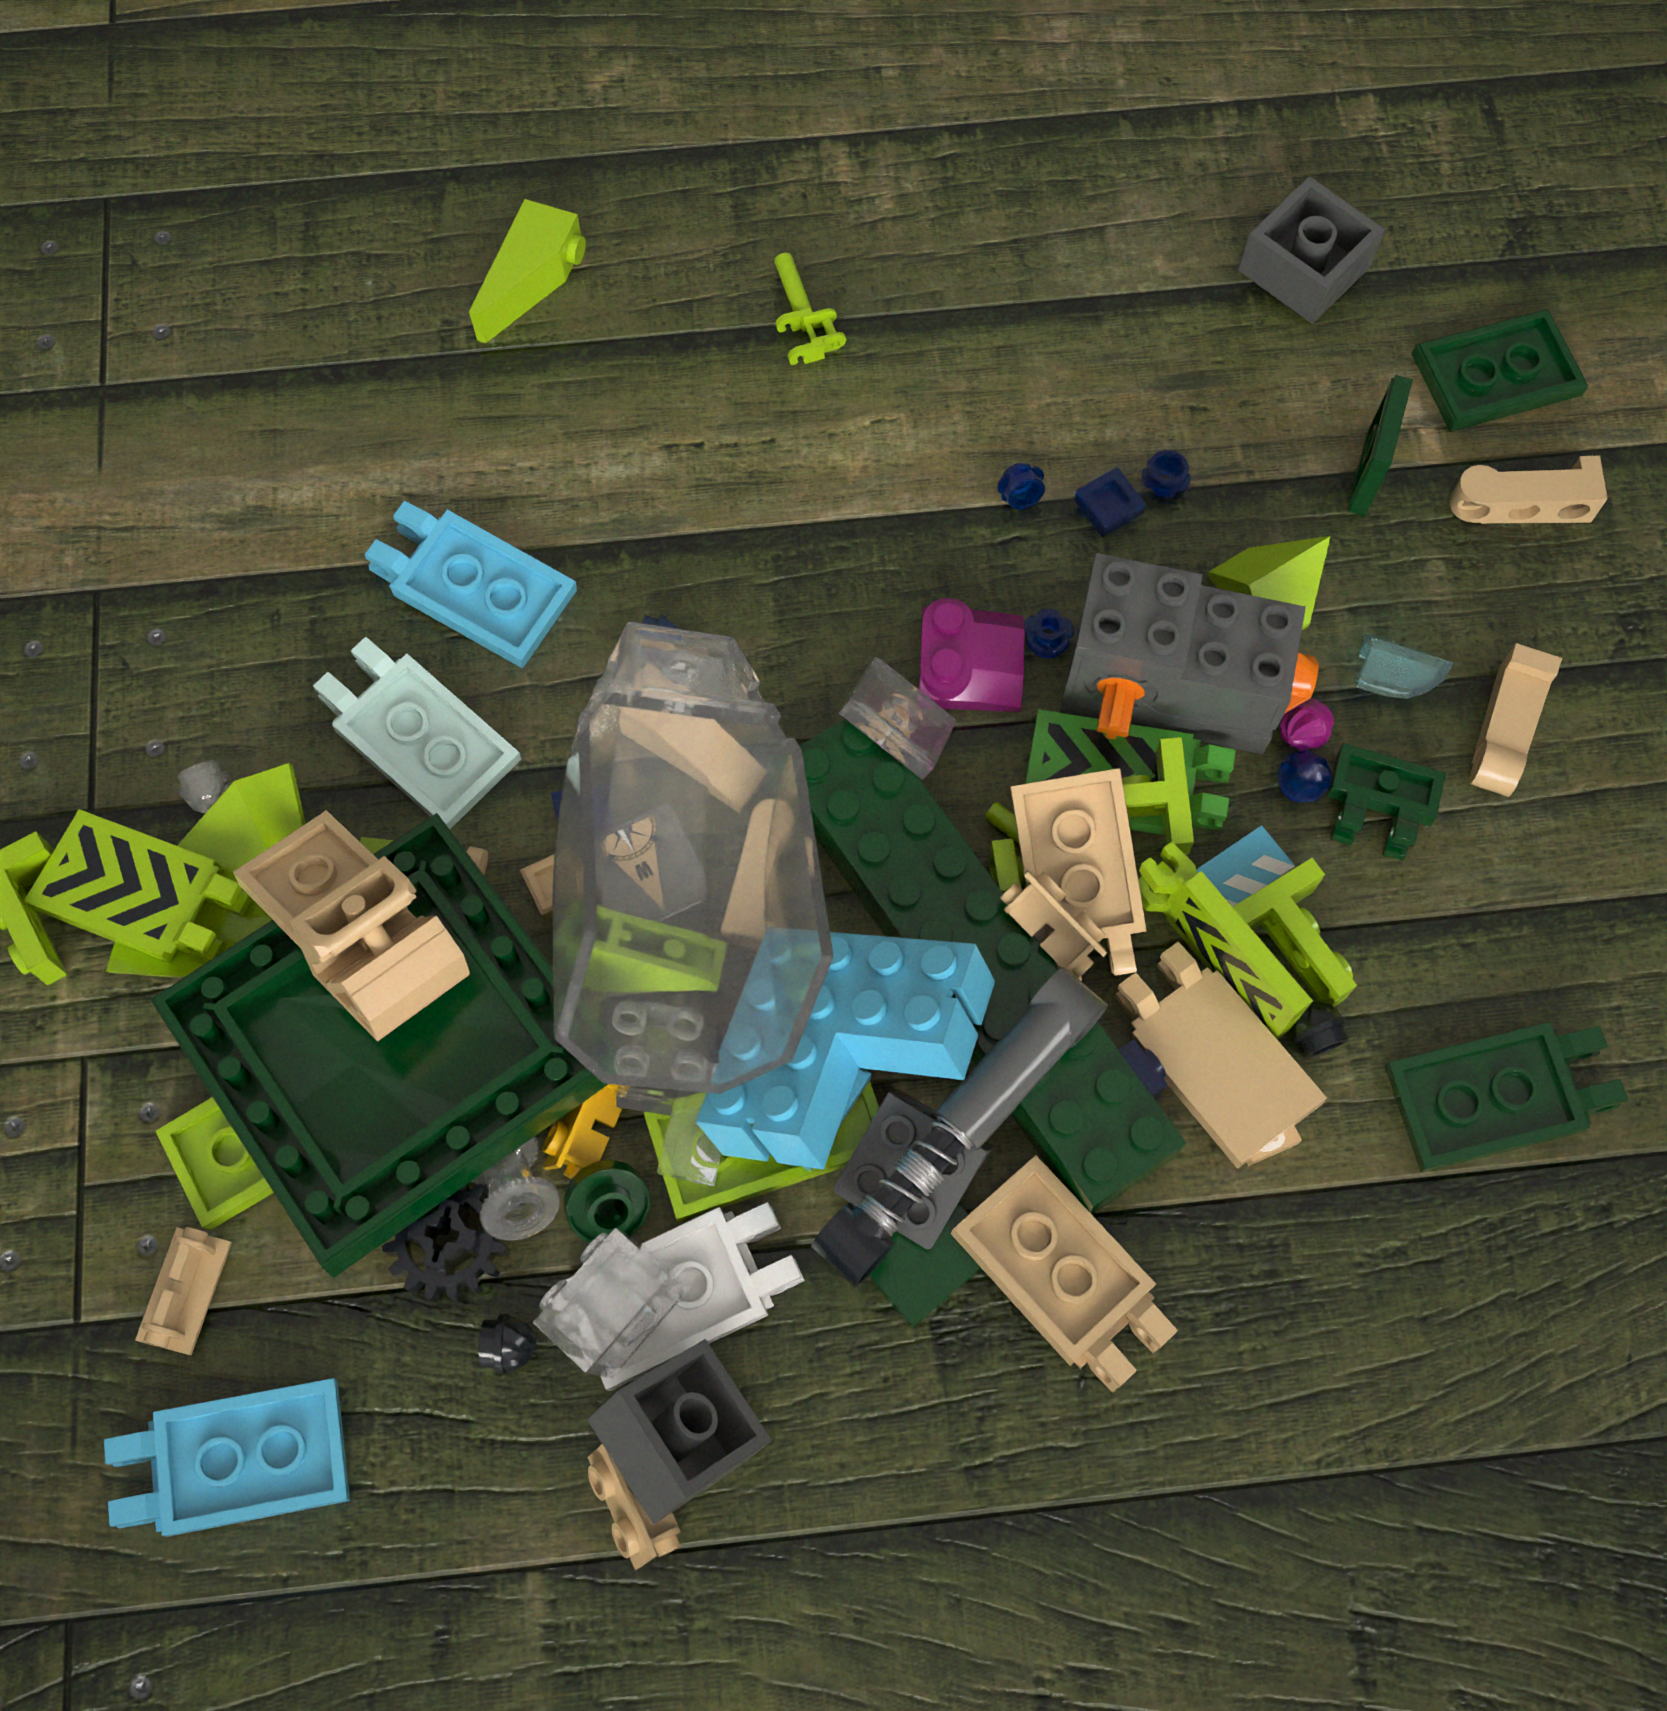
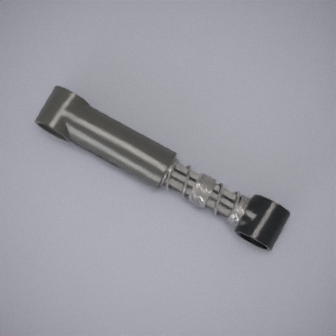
M1064 967L1059 969L1037 992L1024 1014L934 1111L938 1122L931 1123L932 1132L923 1142L915 1141L914 1150L908 1149L904 1153L905 1156H901L902 1159H899V1162L893 1165L894 1174L888 1180L882 1179L879 1181L880 1189L873 1197L865 1196V1199H862L859 1205L856 1206L848 1203L840 1209L819 1232L811 1247L854 1287L859 1286L880 1265L893 1248L895 1242L890 1237L893 1236V1233H896V1230H899L897 1222H905L904 1214L915 1202L923 1203L921 1195L929 1196V1193H932V1189H935V1186H938V1183L944 1180V1176L941 1173L950 1163L957 1165L956 1157L964 1148L967 1150L972 1148L976 1151L981 1148L1069 1048L1074 1047L1091 1030L1107 1009L1108 1004Z

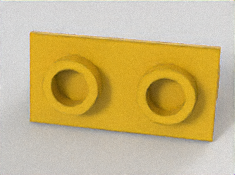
M621 1075L567 1113L563 1122L557 1120L553 1124L542 1148V1151L548 1154L542 1167L543 1169L561 1168L562 1164H565L567 1167L564 1175L572 1179L580 1169L600 1161L609 1137L591 1128L594 1121L610 1128L615 1127L626 1099L630 1094V1091L626 1088L629 1082L626 1076Z

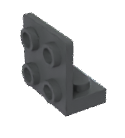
M900 1089L888 1092L836 1182L834 1192L856 1206L859 1205V1202H862V1199H865V1196L873 1197L880 1189L879 1181L882 1179L888 1180L894 1174L893 1165H896V1162L902 1159L901 1156H905L904 1153L908 1149L914 1150L915 1141L923 1142L932 1132L931 1123L938 1122L935 1110ZM985 1142L978 1151L972 1148L970 1150L964 1148L956 1157L957 1165L952 1163L948 1165L941 1173L944 1176V1180H941V1183H938V1186L932 1189V1193H929V1196L921 1195L923 1203L915 1202L904 1214L905 1222H897L899 1230L896 1231L921 1247L931 1249L974 1175L984 1165L994 1146Z

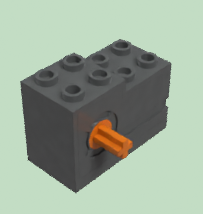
M1096 553L1077 626L1060 712L1097 718L1096 730L1106 733L1105 737L1109 739H1116L1117 736L1127 737L1130 724L1194 734L1193 739L1201 740L1204 743L1263 755L1272 738L1273 730H1276L1283 715L1309 700L1316 685L1319 670L1317 659L1312 655L1298 653L1306 606L1201 585L1203 574Z

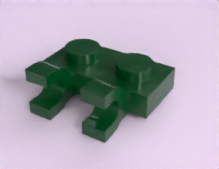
M1343 743L1337 753L1327 797L1342 801L1331 840L1352 845L1355 840L1356 831L1360 832L1363 828L1366 808L1394 816L1382 855L1403 861L1407 855L1408 846L1413 847L1416 843L1419 824L1431 827L1437 818L1446 772Z

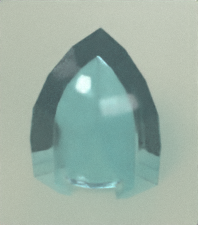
M1365 632L1358 657L1365 660L1361 671L1355 675V684L1357 688L1386 697L1408 699L1426 694L1443 682L1453 667L1454 662Z

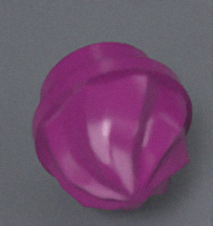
M1310 698L1283 715L1280 724V737L1289 744V748H1298L1301 752L1310 748H1320L1331 736V729L1334 724L1333 715L1322 702Z

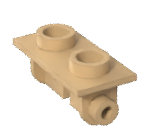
M1027 869L1024 872V876L1030 883L1022 889L1015 882L1000 897L1007 905L1003 910L1009 913L1031 937L1048 923L1054 931L1039 945L1061 968L1064 967L1079 978L1093 965L1094 962L1087 955L1094 948L1103 957L1107 954L1105 948L1099 943L1106 934L1085 912L1082 911L1076 918L1072 916L1060 903L1067 894L1047 873L1043 871L1035 878Z
M185 1227V1229L176 1228L135 1341L192 1356L229 1253L231 1241L208 1236V1233L190 1227Z
M601 1444L587 1457L590 1462L588 1467L589 1481L595 1495L601 1501L606 1500L614 1519L612 1535L619 1552L625 1558L630 1557L636 1570L654 1559L657 1554L658 1557H661L681 1547L676 1536L681 1533V1530L673 1512L653 1525L607 1450Z

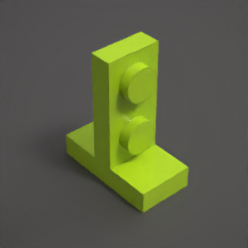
M1182 737L1160 739L1155 754L1158 781L1151 782V778L1145 775L1122 778L1128 818L1162 815L1166 845L1173 842L1185 855H1189L1194 844Z
M35 831L0 850V929L3 931L8 929L14 941V944L7 948L20 972L24 975L31 972L46 985H50L68 974L37 911L23 902L28 894L25 888L35 883L55 850Z
M1310 858L1234 905L1233 908L1252 930L1261 925L1318 1002L1331 1004L1335 1007L1348 997L1357 984L1353 980V972L1346 959L1338 952H1332L1320 937L1319 926L1312 914L1305 908H1299L1296 905L1297 902L1312 894L1325 876V873L1315 860Z

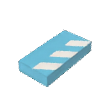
M1261 825L1197 869V873L1202 871L1233 907L1293 870L1295 865Z

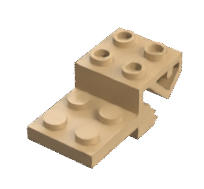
M327 810L233 872L239 886L302 949L313 976L377 1042L470 975L464 954L437 915L429 917L421 915L419 918H416L408 910L407 906L416 898L414 894L416 889L411 881L385 856L378 860Z

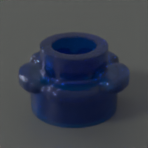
M1173 450L1159 451L1147 461V468L1142 470L1143 484L1146 488H1151L1156 496L1162 498H1171L1175 496L1176 492L1182 493L1188 488L1191 476L1188 474V462L1179 452ZM1162 474L1169 475L1171 478L1164 479Z
M1028 463L1014 464L1003 473L998 482L997 490L1001 494L1002 500L1008 502L1012 508H1029L1035 505L1045 493L1044 473L1038 466L1031 467Z
M1042 609L1038 612V615L1028 617L1024 623L1027 645L1037 656L1052 658L1064 652L1070 645L1069 639L1074 635L1073 624L1069 618L1061 617L1060 612L1057 610ZM1050 628L1053 630V634H1045L1044 630Z

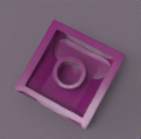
M942 598L934 601L928 607L922 606L918 707L1021 712L1025 637L1023 616L973 610L965 603L953 598Z

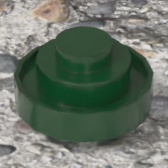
M612 1159L597 1161L580 1169L569 1181L564 1194V1211L574 1233L587 1242L600 1245L618 1243L632 1236L644 1224L650 1210L649 1192L640 1173L629 1164Z

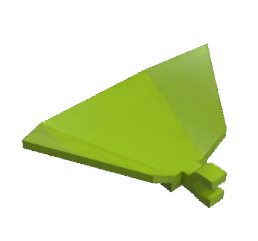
M287 763L234 781L177 846L216 860L223 868L220 875L238 882L233 873L235 870L306 824L293 765ZM252 899L243 917L204 902L193 923L213 931L217 935L216 939L223 941L227 945L225 948L227 950L273 919ZM115 942L105 972L184 978L208 961L178 949L171 962L168 963Z

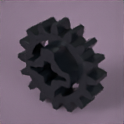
M479 1183L470 1192H468V1184L441 1202L436 1211L423 1219H417L397 1233L394 1241L382 1245V1252L388 1256L399 1258L390 1266V1273L396 1278L409 1274L404 1288L413 1295L426 1285L425 1298L428 1301L436 1303L441 1296L442 1290H446L449 1299L457 1303L461 1301L462 1287L468 1286L474 1292L480 1294L483 1292V1288L479 1278L484 1273L496 1278L500 1275L499 1270L492 1261L495 1256H509L510 1249L499 1242L498 1237L511 1232V1227L507 1221L494 1220L504 1208L497 1199L484 1204L489 1190L483 1184ZM469 1206L479 1214L483 1223L484 1233L470 1229L467 1224L470 1216L468 1212ZM451 1228L459 1237L456 1242H447L443 1249L436 1243V1238L438 1235H447ZM410 1244H416L424 1250L426 1254L423 1265L426 1266L425 1272L415 1263ZM470 1258H476L467 1268L454 1274L457 1266Z

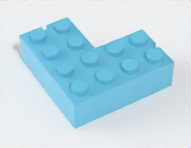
M771 927L696 1123L722 1155L768 1161L771 1154L777 1163L824 1170L859 1068L958 1080L965 1079L978 1038V1033L972 1024L982 1025L995 984V980L976 944Z

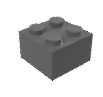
M1309 176L1249 234L1238 271L1314 324L1371 267L1385 229Z
M706 1339L619 1389L587 1419L653 1525L739 1468L772 1441Z

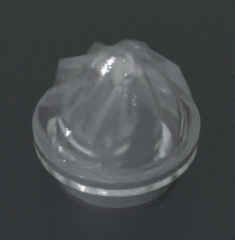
M218 760L202 762L181 771L177 775L181 784L178 793L180 798H184L193 810L206 813L231 785L230 781L232 778L228 771H222Z

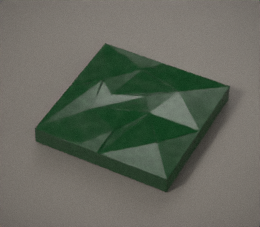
M438 813L432 815L373 855L378 860L385 856L411 881L416 889L414 893L416 898L407 906L408 910L416 918H419L421 915L424 917L437 915L464 954L470 975L378 1042L313 976L302 949L274 920H271L150 999L321 1267L333 1278L626 1072L621 1058Z

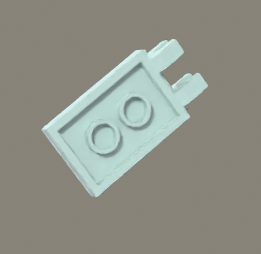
M365 637L351 650V653L357 658L355 660L356 665L375 681L357 698L348 688L327 672L313 687L319 693V700L338 716L332 723L335 732L430 817L438 813L447 827L451 829L521 760L520 753L411 656L406 654L394 663L386 653Z

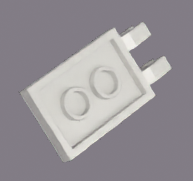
M768 1202L736 1217L732 1211L724 1214L723 1210L718 1207L562 1281L606 1390L612 1391L645 1375L704 1339L710 1344L768 1316L767 1309L774 1306L770 1296L779 1294L805 1281L792 1255L758 1270L747 1244L758 1241L781 1229L776 1215Z

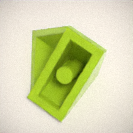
M1331 536L1249 547L1209 571L1208 577L1218 589L1306 606L1302 630H1304L1311 622Z

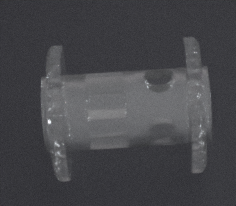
M536 1137L530 1139L471 1181L475 1182L476 1185L479 1183L484 1186L487 1185L489 1198L485 1199V1204L481 1206L480 1220L485 1232L496 1239L514 1241L533 1236L546 1228L559 1211L561 1199L555 1185H552L551 1181H546L545 1178H534L530 1170V1166L534 1165V1161L538 1159L536 1155L539 1153V1145Z

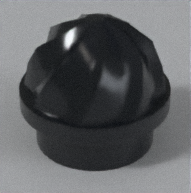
M1313 1001L1292 1026L1295 1045H1302L1307 1057L1316 1056L1337 1048L1349 1040L1344 1031L1347 1021L1331 1004Z
M500 1314L497 1320H483L479 1335L480 1366L482 1368H495L497 1374H506L509 1371L526 1365L533 1355L537 1344L528 1323L511 1317L509 1314Z

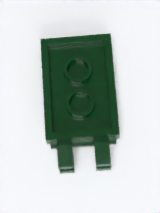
M1546 1022L1388 1062L1385 1070L1420 1172L1424 1173L1583 1133L1590 1128V1115L1617 1109L1621 1103L1627 1102L1628 1097L1621 1079L1578 1089L1569 1063L1598 1056L1600 1050L1608 1047L1601 1027L1596 1026L1558 1036L1556 1029L1552 1028L1551 1023Z

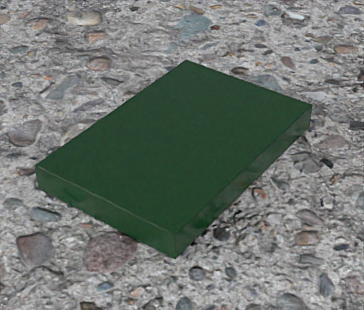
M1549 309L1418 343L1412 352L1414 361L1449 432L1583 396L1588 388V384Z

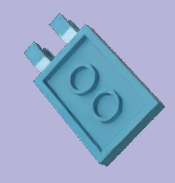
M404 500L393 515L394 520L399 523L396 527L397 532L419 546L411 557L408 558L402 552L375 539L365 553V558L371 562L368 565L369 570L391 583L389 587L392 589L393 596L523 669L577 591L576 581L448 509L437 520L430 513Z
M335 1378L153 1412V1421L148 1422L149 1431L104 1439L105 1464H113V1467H120L151 1460L153 1493L108 1501L110 1527L117 1526V1528L121 1529L155 1522L156 1532H162V1536L169 1537L350 1501L338 1381Z

